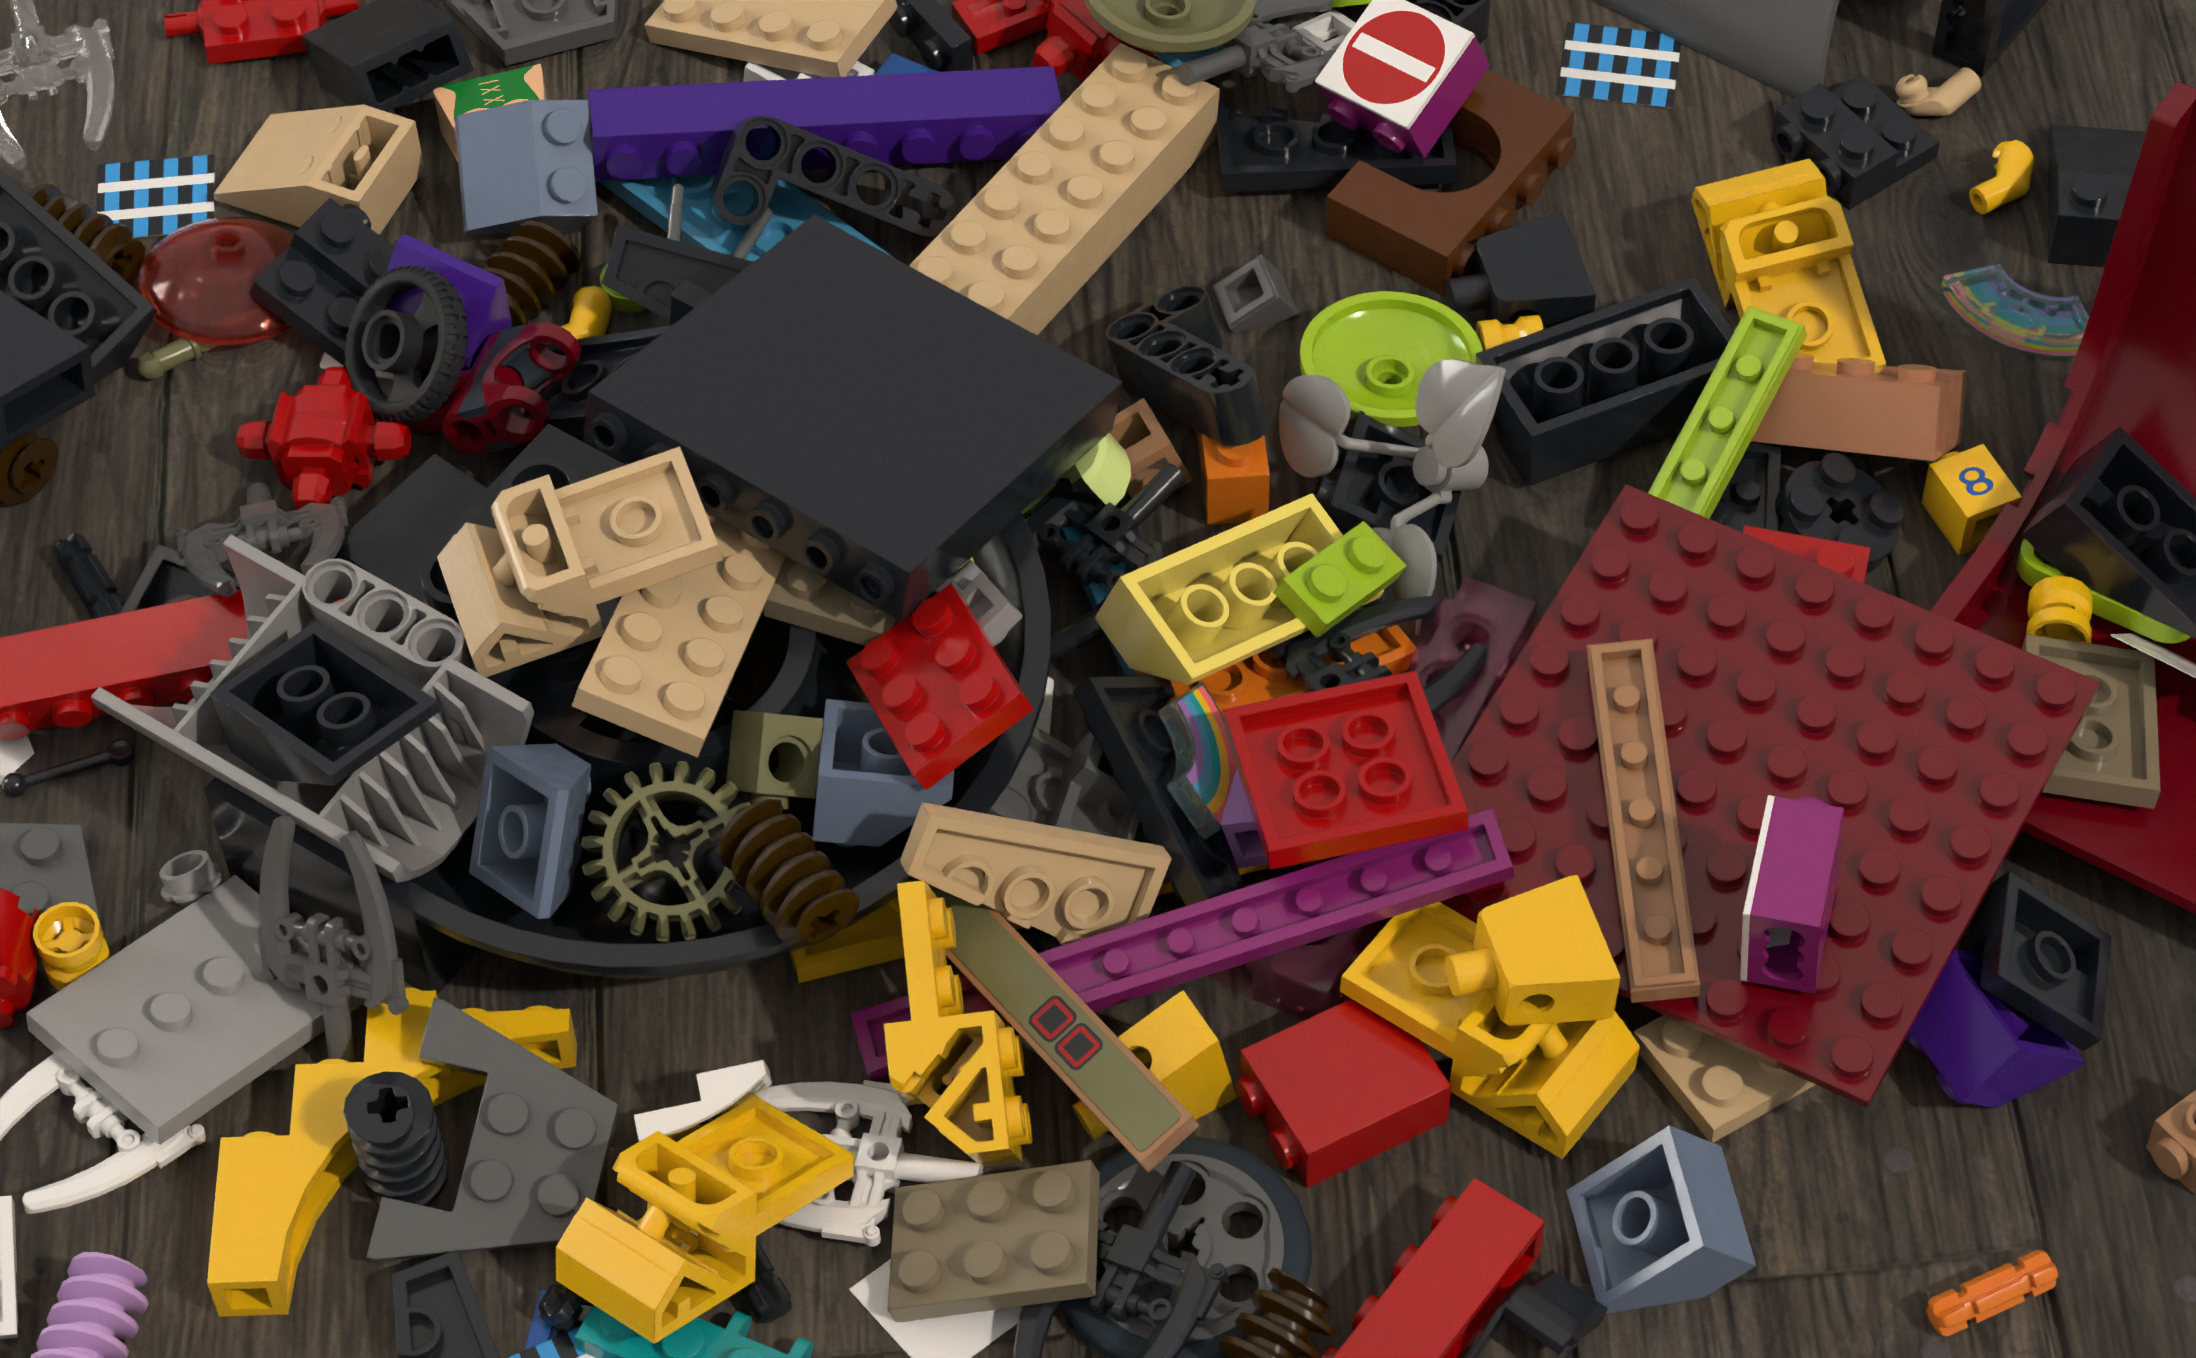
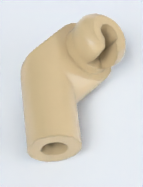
M1966 67L1957 71L1940 87H1927L1925 77L1920 74L1916 77L1914 74H1909L1902 77L1896 84L1895 91L1899 96L1897 104L1908 115L1949 116L1981 89V80L1973 70Z

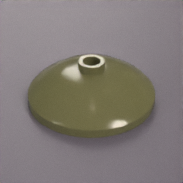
M1084 0L1090 14L1103 28L1132 46L1158 53L1189 54L1212 49L1238 36L1251 22L1257 0Z

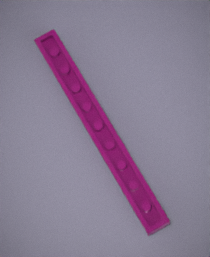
M1493 808L1468 816V830L1347 854L1038 954L1084 1003L1095 1012L1515 878ZM966 977L960 978L963 995V1014L994 1010L1007 1027H1012ZM909 995L851 1013L865 1069L871 1081L876 1082L889 1077L884 1024L911 1021Z

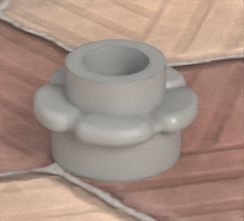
M204 850L188 851L172 858L159 872V876L164 884L161 889V896L165 901L171 902L174 900L175 903H180L183 908H186L215 889L221 882L223 875L220 865L212 862L208 853Z

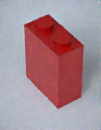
M1349 999L1240 1050V1079L1235 1081L1237 1096L1246 1113L1251 1118L1260 1116L1269 1130L1268 1140L1276 1160L1285 1170L1293 1167L1306 1189L1447 1122L1449 1117L1451 1085L1420 1039L1353 999Z

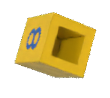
M1981 444L1963 452L1947 453L1934 463L1929 464L1921 503L1956 553L1961 556L1977 549L2005 503L2018 508L2022 496L1985 445Z

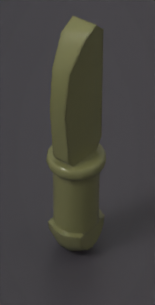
M248 309L235 313L194 334L184 332L181 338L152 352H145L138 360L137 370L139 374L146 379H156L164 376L163 373L191 359L198 360L201 357V352L208 351L261 325L263 319L260 310Z

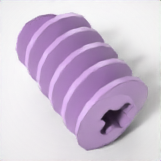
M82 1252L73 1257L68 1267L67 1273L69 1278L62 1282L57 1293L59 1302L52 1306L46 1319L48 1327L41 1331L36 1342L38 1351L33 1353L30 1358H127L129 1354L126 1345L118 1339L128 1340L135 1338L139 1326L136 1320L129 1315L137 1316L146 1312L149 1302L146 1296L135 1288L145 1286L148 1278L142 1269L116 1256L99 1252Z

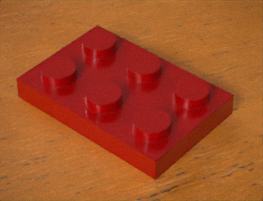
M952 583L932 598L922 602L916 610L879 638L869 642L862 651L846 662L911 774L925 790H928L1034 710L966 600Z

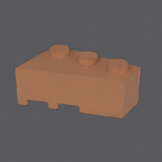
M1798 352L1751 442L1935 461L1961 444L1967 370L1936 369L1932 366L1903 364L1898 367L1875 366L1874 361L1859 358L1837 359V364L1814 362V355Z

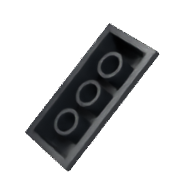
M1693 276L1476 354V364L1499 366L1506 369L1493 419L1502 446L1526 482L1531 486L1681 431L1730 341L1734 330Z

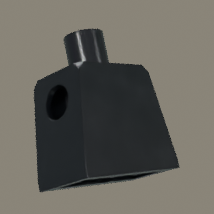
M1562 211L1554 212L1479 238L1474 243L1473 274L1447 279L1445 282L1446 299L1450 309L1458 314L1483 309L1487 320L1497 319L1502 324H1514L1521 316L1539 315L1543 328L1547 329L1592 313L1595 309L1596 293Z

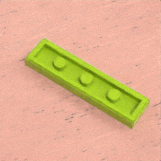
M1748 305L1648 494L1710 519L1807 337L1804 325Z

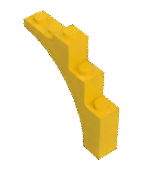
M405 987L409 1008L398 1015L392 1014L388 1009V1004L384 1003L372 1010L367 1008L364 1062L326 1059L317 1064H295L290 1135H275L270 1132L256 1131L248 1133L243 1137H221L207 1285L219 1317L289 1314L297 1267L314 1226L345 1178L359 1165L343 1113L345 1098L354 1085L367 1076L380 1072H402L418 1079L428 1089L433 1105L436 1106L472 1088L486 1084L487 1076L421 1062L419 1059L433 999H438L436 990L421 991ZM542 1005L513 1011H486L479 1008L461 1009V1011L558 1069L576 1067L577 1041L570 1009H554Z

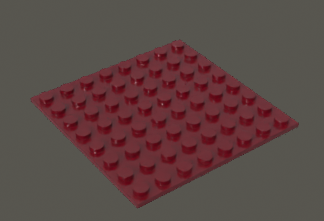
M1625 484L1451 764L1468 809V816L1493 808L1513 865L1515 878L1440 902L1477 924L1478 913L1487 906L1562 878L1578 875L1621 977L1618 994L1631 999L1587 661V645L1652 639L1700 981V996L1637 1003L1868 1108L2098 692L2100 682ZM1768 795L1788 799L1812 797L1822 800L1830 806L1844 808L1839 877L1815 994L1740 980L1743 911Z

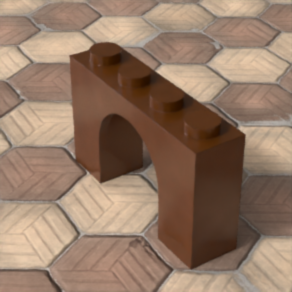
M1487 69L1446 128H1452L1454 145L1479 157L1488 165L1492 173L1481 183L1468 189L1456 192H1431L1413 187L1359 160L1327 195L1325 236L1445 297V282L1447 279L1473 274L1474 243L1481 237L1510 228L1513 218L1524 205L1531 206L1538 199L1545 180L1555 169H1564L1569 163L1577 143L1576 138L1572 137L1575 111Z

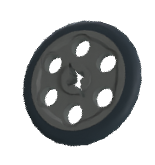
M1189 1135L1150 1172H1147L1126 1148L1095 1166L1100 1173L1098 1219L1103 1222L1112 1209L1120 1206L1135 1208L1143 1216L1170 1163L1178 1161L1189 1166L1196 1173L1194 1179L1205 1188L1204 1195L1193 1204L1179 1206L1162 1239L1167 1252L1168 1247L1181 1250L1186 1243L1190 1244L1192 1242V1250L1200 1266L1210 1269L1213 1264L1221 1263L1227 1270L1228 1276L1233 1274L1248 1275L1257 1282L1258 1289L1277 1293L1267 1277L1272 1268L1279 1269L1307 1285L1312 1264L1310 1227L1299 1199L1280 1174L1254 1154L1221 1140ZM1240 1211L1251 1212L1257 1215L1263 1223L1257 1234L1246 1239L1235 1238L1229 1235L1224 1230L1223 1225L1229 1216ZM1110 1229L1107 1231L1108 1233L1118 1235V1233L1113 1232ZM1097 1263L1096 1277L1101 1278L1106 1270L1104 1265ZM1154 1284L1151 1290L1145 1288L1142 1294L1149 1301L1157 1298L1168 1300L1172 1290ZM1219 1292L1204 1322L1198 1321L1182 1351L1176 1358H1225L1218 1345L1225 1335L1245 1340L1235 1324L1238 1315L1244 1312L1261 1316L1254 1307L1251 1298L1243 1302H1233L1224 1298ZM1087 1297L1059 1302L1062 1310L1079 1334L1105 1355L1112 1358H1136L1156 1327L1151 1318L1141 1314L1138 1317L1131 1315L1126 1323H1122L1114 1319L1111 1314L1112 1308H1109L1105 1315L1095 1313L1090 1306L1091 1300L1087 1299Z

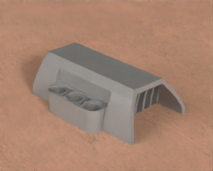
M230 534L224 541L223 546L242 590L247 618V639L231 637L227 641L232 658L229 661L217 659L210 661L209 666L213 678L208 683L193 681L190 688L194 698L187 705L175 703L172 707L132 705L98 687L91 696L95 706L278 814L290 815L297 825L342 851L343 849L339 842L340 838L354 830H358L377 871L396 883L412 880L437 867L446 859L477 821L488 746L525 744L534 716L531 702L477 673L461 626L441 612L349 561L327 559L315 564L304 576ZM345 598V599H343L342 601H339V602H337V603H333V602H335V601H337V600H339V599ZM315 621L438 700L441 709L439 713L335 786L270 780L231 753L210 694ZM396 627L394 630L384 632L389 628ZM448 656L444 660L434 662L437 658Z

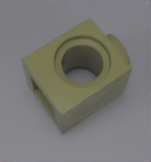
M733 710L726 783H734L738 791L750 792L749 803L751 805L766 799L781 800L783 809H789L790 796L816 799L823 719ZM776 747L779 754V764L772 775L769 770L768 760L771 751Z

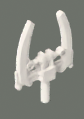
M55 1053L28 1071L0 1098V1141L36 1104L60 1088L64 1095L76 1097V1104L73 1107L74 1117L80 1123L87 1122L88 1132L93 1138L105 1135L107 1138H113L117 1142L119 1152L101 1163L67 1179L26 1192L22 1201L27 1214L69 1207L99 1197L128 1184L156 1166L161 1169L195 1145H200L206 1140L204 1127L200 1124L188 1125L161 1145L146 1133L140 1136L135 1130H126L124 1128V1121L129 1118L97 1090H94L92 1087H86L82 1077Z
M864 1080L863 1084L831 1081L797 1082L769 1086L758 1096L783 1112L814 1111L835 1113L837 1120L836 1129H833L830 1135H822L854 1154L853 1177L848 1179L854 1183L850 1201L835 1200L834 1189L780 1221L779 1224L819 1232L822 1238L865 1243L870 1247H874L881 1242L880 1230L876 1225L888 1217L891 1203L890 1198L883 1199L885 1192L895 1193V1188L899 1187L901 1180L932 1183L983 1175L982 1163L905 1153L903 1138H900L902 1130L907 1133L911 1131L913 1122L908 1106L914 1104L904 1098L889 1083ZM860 1118L872 1120L869 1133L863 1132L861 1139L853 1138L850 1131L859 1125Z

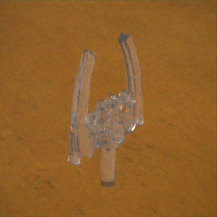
M10 0L17 32L10 34L12 44L9 48L0 50V76L11 73L21 76L15 77V81L4 83L0 79V105L8 101L9 95L17 93L20 96L28 94L30 101L39 99L38 91L48 89L50 96L58 94L57 86L65 85L64 81L75 79L79 83H86L88 93L87 117L83 138L88 149L97 151L102 145L110 125L115 101V77L112 63L115 55L107 21L102 18L97 19L94 22V27L91 28L74 24L64 29L65 34L53 37L46 34L43 25L39 26L33 0ZM77 57L72 60L69 67L60 69L59 66H56L61 60ZM0 110V157L10 167L19 171L23 170L27 165V157L22 147L11 134Z

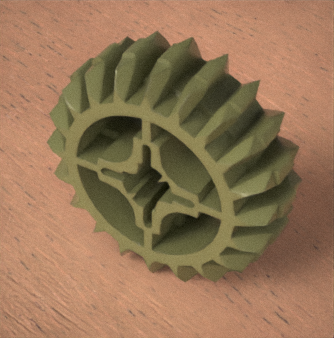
M684 761L677 763L674 781L666 782L665 773L658 762L652 763L649 766V773L653 783L651 785L642 787L639 778L634 772L625 774V783L632 794L623 800L615 790L608 788L603 793V797L615 809L613 815L610 817L594 810L589 814L588 820L597 828L604 830V836L590 835L582 838L581 846L584 850L602 854L601 859L589 861L582 866L584 875L588 878L603 876L607 878V880L597 885L591 891L592 897L597 903H600L617 895L618 899L611 906L607 915L614 923H618L624 920L631 911L635 912L630 932L638 938L642 937L647 931L651 920L657 922L655 932L659 943H669L672 936V924L677 923L681 924V932L685 941L696 940L697 931L693 921L702 917L711 932L714 934L722 930V925L713 911L723 905L731 915L735 917L740 916L743 908L731 896V893L735 888L746 894L747 892L746 889L735 881L732 871L726 866L716 884L707 892L697 871L698 862L708 849L714 847L713 842L719 839L728 821L751 804L749 802L741 803L729 809V804L738 793L737 786L732 782H728L722 785L715 794L711 793L716 774L710 768H704L699 774L695 785L690 784V767ZM674 800L692 802L706 808L715 817L705 823L699 820L687 826H677L665 818L657 804ZM640 814L648 831V843L640 854L631 859L633 864L620 870L619 849L621 840L627 827ZM657 825H661L667 836L673 838L678 845L690 842V851H682L687 859L683 864L690 875L689 880L686 881L678 867L674 868L668 860L656 862V854H664L659 846L663 840L656 830ZM658 879H670L679 884L689 902L671 906L654 904L640 898L630 889L643 881L647 885Z

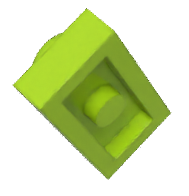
M1363 521L1284 577L1273 593L1318 638L1395 582L1407 565Z

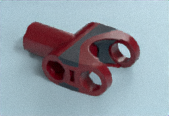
M541 322L497 331L489 335L472 368L461 371V375L457 379L458 382L453 387L451 395H448L446 402H443L442 406L426 419L408 424V426L417 435L424 434L429 436L442 432L446 440L455 448L473 455L490 453L530 441L543 430L550 417V409L546 401L538 393L553 382L564 379L566 375L573 372L582 355L581 346L569 331L553 323ZM543 342L558 346L565 355L552 352ZM528 410L534 419L525 417V411Z

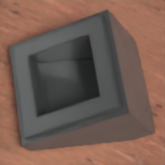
M1259 255L1212 286L1228 326L1233 333L1288 321L1299 315L1282 274L1263 255Z

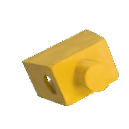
M1578 875L1562 878L1485 907L1478 913L1473 944L1474 950L1449 955L1445 958L1446 978L1452 994L1456 997L1489 990L1500 1020L1509 1026L1613 1018L1621 977Z
M1184 990L1118 1037L1195 1120L1237 1098L1220 1042ZM1081 1100L1072 1105L1078 1119L1093 1140L1109 1131Z

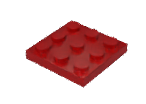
M1416 671L1223 709L1224 729L1270 870L1468 830V809Z

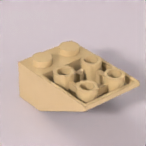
M364 104L270 114L214 192V199L301 227L331 198L340 206L353 204L361 208L370 219L371 229L380 235L425 169L416 122Z

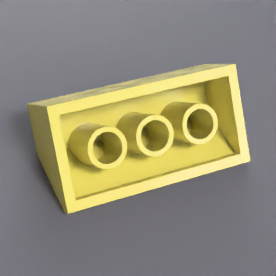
M1313 493L1119 577L1095 616V620L1129 668L1190 685L1308 631L1309 629L1273 592L1284 577L1338 540L1343 534ZM1382 590L1372 599L1367 601L1365 604L1380 598L1384 590Z

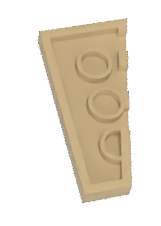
M664 0L644 26L650 43L822 77H845L898 6L896 0Z
M922 802L900 863L906 873L921 881L924 880L926 883L976 906L982 903L1002 912L1007 920L1026 929H1029L1030 926L1056 937L1060 944L1066 945L1149 918L1172 858L1165 848L1160 845Z

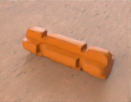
M2034 1250L2017 1258L2018 1265L2015 1267L2011 1263H2006L1960 1284L1961 1292L1957 1293L1954 1289H1949L1930 1298L1928 1308L1926 1309L1928 1319L1939 1335L1951 1336L1968 1328L1967 1320L1979 1323L2025 1302L2023 1295L2026 1293L2031 1297H2035L2053 1289L2059 1276L2055 1264L2044 1250Z

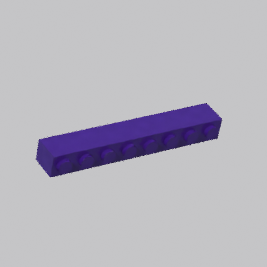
M1054 66L587 90L595 181L716 175L733 130L740 121L754 115L774 117L891 166L1011 159L1062 105ZM758 125L752 128L746 136L745 144L747 151L757 160L765 159L771 155L776 144L775 135L771 129L765 125ZM819 147L807 151L801 162L802 170L830 169L831 165L829 156Z

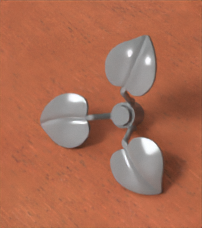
M1459 359L1441 360L1429 367L1419 384L1416 398L1417 419L1421 427L1429 433L1425 439V447H1410L1345 436L1343 432L1349 422L1351 413L1350 402L1340 386L1327 377L1320 375L1298 376L1290 380L1284 388L1282 394L1283 401L1279 409L1280 442L1287 462L1298 474L1310 478L1327 475L1336 465L1340 446L1348 450L1414 459L1413 473L1417 482L1425 486L1429 491H1432V495L1394 515L1391 519L1390 529L1384 527L1372 528L1407 567L1395 582L1384 589L1380 598L1369 603L1370 606L1402 599L1432 596L1437 573V557L1434 544L1422 528L1406 523L1438 504L1451 503L1452 491L1477 490L1484 484L1488 475L1489 464L1487 454L1481 445L1497 407L1506 369ZM1422 619L1401 623L1398 626L1408 636H1419Z

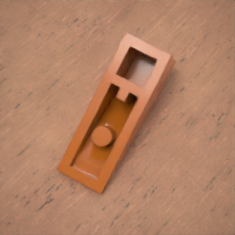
M1196 431L1207 526L1245 523L1268 513L1270 474L1265 436L1263 435L1258 440L1249 444L1226 446Z

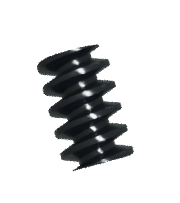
M387 1071L367 1076L354 1085L345 1098L343 1113L368 1196L379 1207L382 1197L427 1206L443 1190L448 1180L449 1169L445 1147L438 1127V1120L428 1089L412 1076L402 1072Z

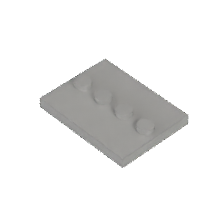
M236 875L26 1013L29 1032L159 1145L325 1031L322 1004L307 1000L305 988L302 990L288 989L279 978L270 983L262 979V961L258 928L261 927L260 895ZM301 937L293 938L295 950L309 953L308 943L304 942ZM355 997L349 1000L350 1013L364 1004L365 999Z

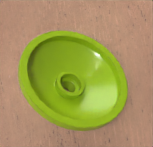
M1378 291L1347 297L1322 310L1313 318L1303 334L1299 361L1302 375L1324 376L1340 386L1350 402L1351 413L1349 419L1354 420L1361 410L1368 417L1397 428L1420 426L1416 415V398L1419 384L1428 368L1436 362L1450 359L1476 363V354L1482 352L1483 349L1471 325L1449 307L1416 294Z

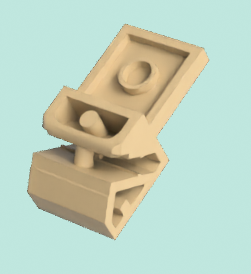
M680 447L556 490L553 487L549 474L502 490L491 506L492 516L497 529L466 522L437 556L477 673L484 677H489L600 638L605 630L596 606L597 604L723 560L716 537Z

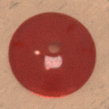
M215 217L188 224L163 238L149 251L139 273L140 294L158 310L154 320L159 325L189 340L216 345H238L258 342L277 336L292 327L251 297L249 293L254 281L290 246L294 234L267 221L248 217Z

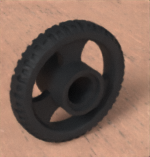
M401 266L385 272L364 292V296L360 298L359 305H356L355 312L352 314V321L349 323V330L346 335L345 367L349 374L351 388L357 392L360 391L368 397L374 418L378 420L400 422L406 425L426 419L429 415L435 413L436 409H439L443 402H446L448 395H451L453 387L458 382L457 379L461 375L462 367H464V359L467 354L465 352L468 347V323L466 322L467 315L464 312L465 307L454 285L446 277L434 270L419 266ZM415 288L423 290L422 302L414 315L388 310L393 302L405 292ZM375 370L394 374L393 389L389 398L386 397L380 388Z

